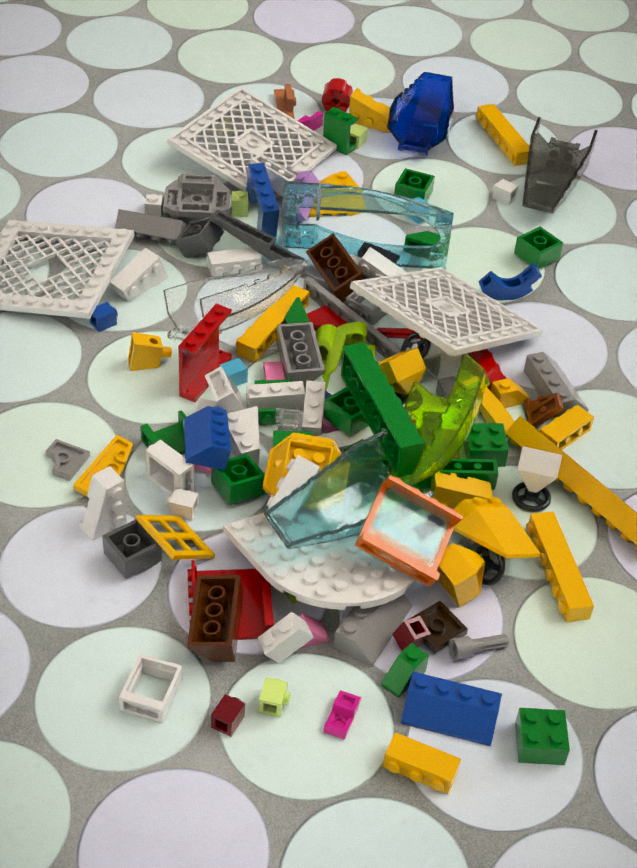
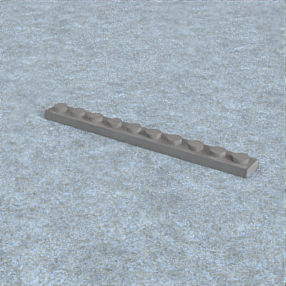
M310 276L304 278L303 289L310 291L309 297L321 307L326 305L347 323L358 321L366 323L368 332L365 342L368 345H375V350L384 358L393 356L401 351L397 345ZM426 370L418 385L424 383Z

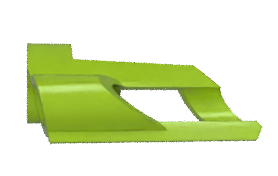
M360 321L351 322L339 327L325 324L318 328L316 338L323 364H325V373L322 377L324 379L323 382H326L325 391L329 384L330 375L336 371L341 353H343V346L366 341L368 332L366 323Z

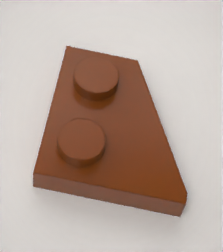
M557 393L539 396L537 400L533 401L530 399L524 400L528 421L535 428L564 410L561 396Z

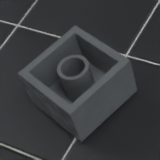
M210 217L189 222L175 240V243L184 257H195L202 253L207 254V252H211L215 244L220 241L224 231L221 227L210 221Z
M136 519L102 536L104 554L125 579L162 560L160 545Z

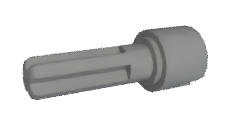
M506 634L471 639L469 636L453 638L449 640V653L453 660L471 658L475 652L508 647L510 639Z

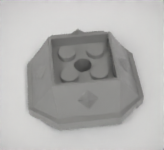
M181 174L177 180L165 188L163 212L168 213L173 219L181 220L186 224L211 217L217 210L229 215L230 190L215 175Z

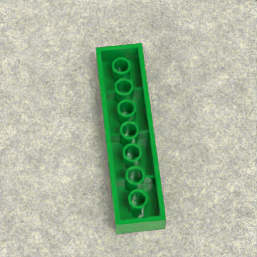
M365 342L343 346L341 377L396 476L403 477L420 473L421 464H423L425 440L423 437H420L416 425L410 420L408 411L404 410L401 399L397 398L393 386L388 383L387 376L381 371L379 362L375 361L371 349H368Z

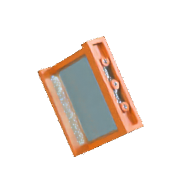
M390 475L380 486L355 546L430 587L439 579L441 573L437 571L453 529L463 519V516L458 514L456 510L442 505L437 499L421 493L419 489L405 484L400 478Z

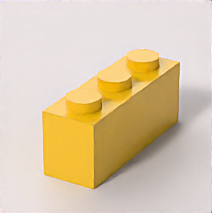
M576 405L571 409H567L560 417L554 418L548 425L542 426L539 431L563 450L591 430L594 416Z
M395 732L385 753L383 767L392 773H399L414 782H421L436 791L449 794L458 774L461 758Z

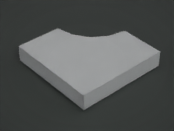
M55 439L46 450V456L55 463L52 474L71 481L90 457V451Z

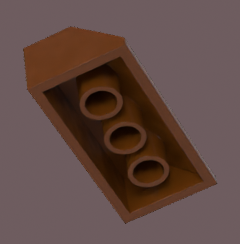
M332 233L307 250L306 254L337 299L343 303L346 301V297L354 292L350 288L351 281L362 280L364 274L335 234Z
M240 575L197 576L187 648L212 662H235L243 598Z

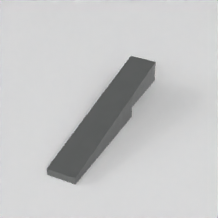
M217 210L210 217V221L294 277L301 270L305 258L276 245L277 238L220 210Z

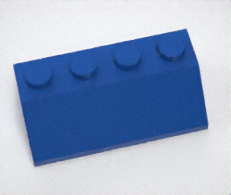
M207 406L184 418L186 463L225 470L231 453L227 410L218 406Z
M413 671L401 724L491 746L502 693Z

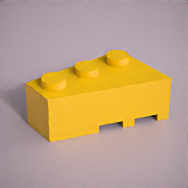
M356 88L350 96L349 113L358 118L355 124L389 133L395 126L397 112L382 102L378 103L372 99V96H367L360 92L359 88Z
M433 469L429 497L437 499L439 503L448 508L454 509L464 499H473L474 497L489 499V497H493L490 482L471 477L463 479L457 477L455 473L447 475L440 473L438 469Z

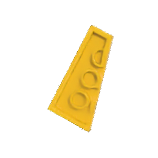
M116 435L74 483L73 490L87 497L92 475L109 466L121 477L132 451L133 443Z

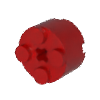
M333 78L325 84L322 104L326 111L335 107L346 112L349 108L353 88L347 84L346 80Z

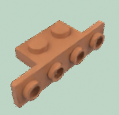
M284 84V89H274L277 109L295 119L293 113L294 106H296L294 89H291L290 84Z

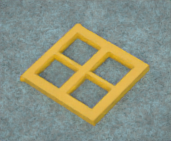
M179 515L135 516V519L172 560L213 559L215 557V553ZM150 522L160 523L168 533H159ZM168 523H176L184 533H176ZM166 540H175L184 551H175ZM183 540H192L200 550L192 551Z

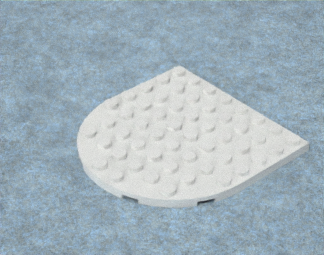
M361 483L345 487L343 502L321 513L299 509L291 524L267 511L223 525L225 535L273 587L282 593L288 592L296 596L297 601L309 605L337 610H345L346 606H360L361 609L376 607L402 596L405 590L416 582V579L355 546L376 498V495ZM382 502L372 527L423 556L421 544L413 530Z

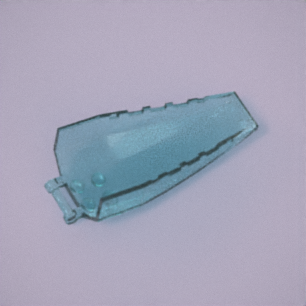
M386 429L353 445L337 457L334 462L325 466L318 474L309 478L306 483L299 488L297 487L290 495L284 497L264 513V516L287 549L332 542L360 534L382 482L391 473L394 477H397L390 463L384 465L380 445L388 433ZM404 476L398 477L405 484L411 486ZM387 491L372 527L377 530L393 525L421 510V508L391 491ZM430 491L425 495L432 497L434 493Z

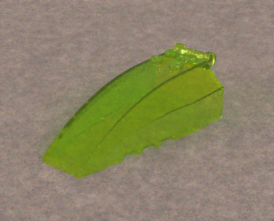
M463 355L448 398L434 396L417 381L413 382L404 410L408 411L410 420L416 425L420 437L424 438L425 448L413 474L398 477L409 486L417 484L443 469L460 451L471 432L475 419L478 416L480 403L483 400L485 387L490 385V380L485 376V369L469 355ZM390 467L389 476L397 477L392 467ZM391 491L386 492L388 496L394 494Z

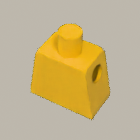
M132 332L127 358L130 371L160 367L161 358H171L172 348L163 347L161 337Z

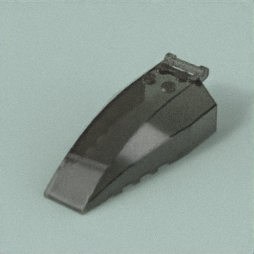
M538 117L530 138L522 206L553 214L565 201L587 169L595 147L598 130L594 131L590 146L579 150L580 143L574 144L560 141L554 137H551L550 142L547 143L539 133L541 117Z

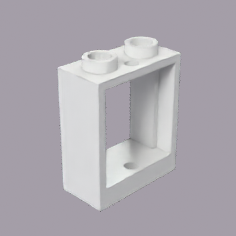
M222 366L205 375L217 404L227 410V413L247 408L240 391Z
M162 440L150 445L146 449L148 479L169 495H172L175 488L194 492V464L186 463L185 457Z
M139 654L119 695L120 711L163 723L182 682V666L174 662L156 659L153 656ZM143 673L172 681L163 701L134 693Z

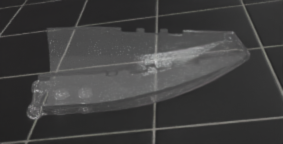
M286 257L255 265V269L246 271L245 268L239 269L237 274L230 275L227 272L223 273L221 278L214 279L211 276L163 290L167 314L176 327L168 331V338L183 341L215 304L232 309V313L219 326V335L224 330L253 319L288 292L308 267V261Z

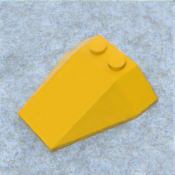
M474 497L473 499H464L454 508L458 514L463 516V519L455 525L453 531L507 559L540 556V552L513 513L499 498L489 497V499Z

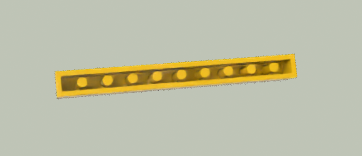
M519 416L506 431V434L510 437L508 441L515 447L520 445L521 447L524 446L562 455L558 477L555 481L561 480L564 483L562 486L571 494L574 491L578 495L577 500L585 506L588 503L592 507L591 512L599 518L601 516L606 518L605 523L613 530L615 528L621 531L619 535L628 543L633 541L636 544L634 548L637 550V512L527 420Z

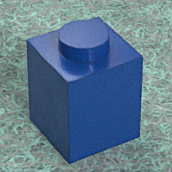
M108 302L96 306L89 322L98 332L117 325V310Z

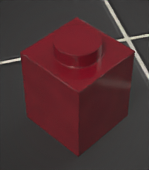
M417 616L403 621L392 635L401 651H403L411 643L419 647L431 633L421 616Z
M225 694L211 714V728L232 737L245 717V703L237 697Z

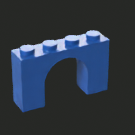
M248 164L246 191H248L249 204L258 203L257 229L276 237L280 210L265 164Z

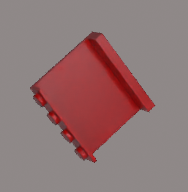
M215 304L178 346L180 397L196 403L198 398L209 387L205 375L219 368L220 364L232 360V354L219 350V326L232 313V309Z
M191 560V569H187L188 582H192V585L188 586V599L193 598V601L197 576L240 575L243 598L238 640L258 639L259 636L274 626L270 583L256 568L197 571L195 560ZM193 602L189 603V616L192 615Z

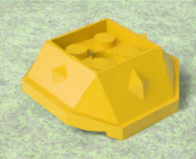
M293 432L270 450L263 481V489L270 496L272 494L276 495L279 490L277 488L279 480L282 476L286 477L289 472L287 470L289 462L292 458L296 459L297 455L320 466V471L299 509L321 513L343 502L349 463L333 439Z

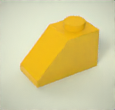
M510 378L492 382L491 392L505 408L524 404L525 399H530L524 389Z

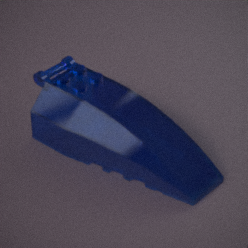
M423 72L418 79L414 80V84H410L409 88H405L404 93L401 92L395 97L390 106L387 128L399 143L398 151L407 150L423 153V155L428 156L430 149L447 139L454 112L452 76Z

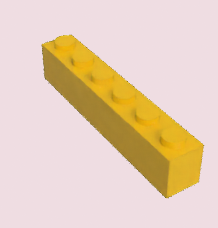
M494 104L478 106L475 114L476 120L513 165L530 164L533 155L532 148Z
M293 284L285 289L282 295L275 299L269 308H266L260 318L258 317L255 323L248 327L246 332L237 339V355L256 362L275 342L277 324H287L285 316L295 299L300 297L304 309L309 305L310 291Z
M554 511L530 514L526 530L528 535H531L532 542L540 552L539 563L544 567L545 578L551 584L552 595L557 599L560 614H563L566 622L590 619L594 604Z

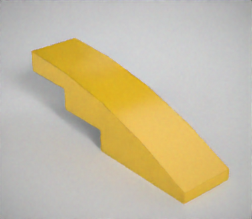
M476 377L460 382V385L464 388V393L477 414L482 413L487 423H503L506 434V431L515 421L498 398Z

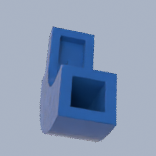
M532 263L515 277L501 278L490 271L478 282L482 292L496 300H514L532 292L531 285L537 282L542 275L538 266Z

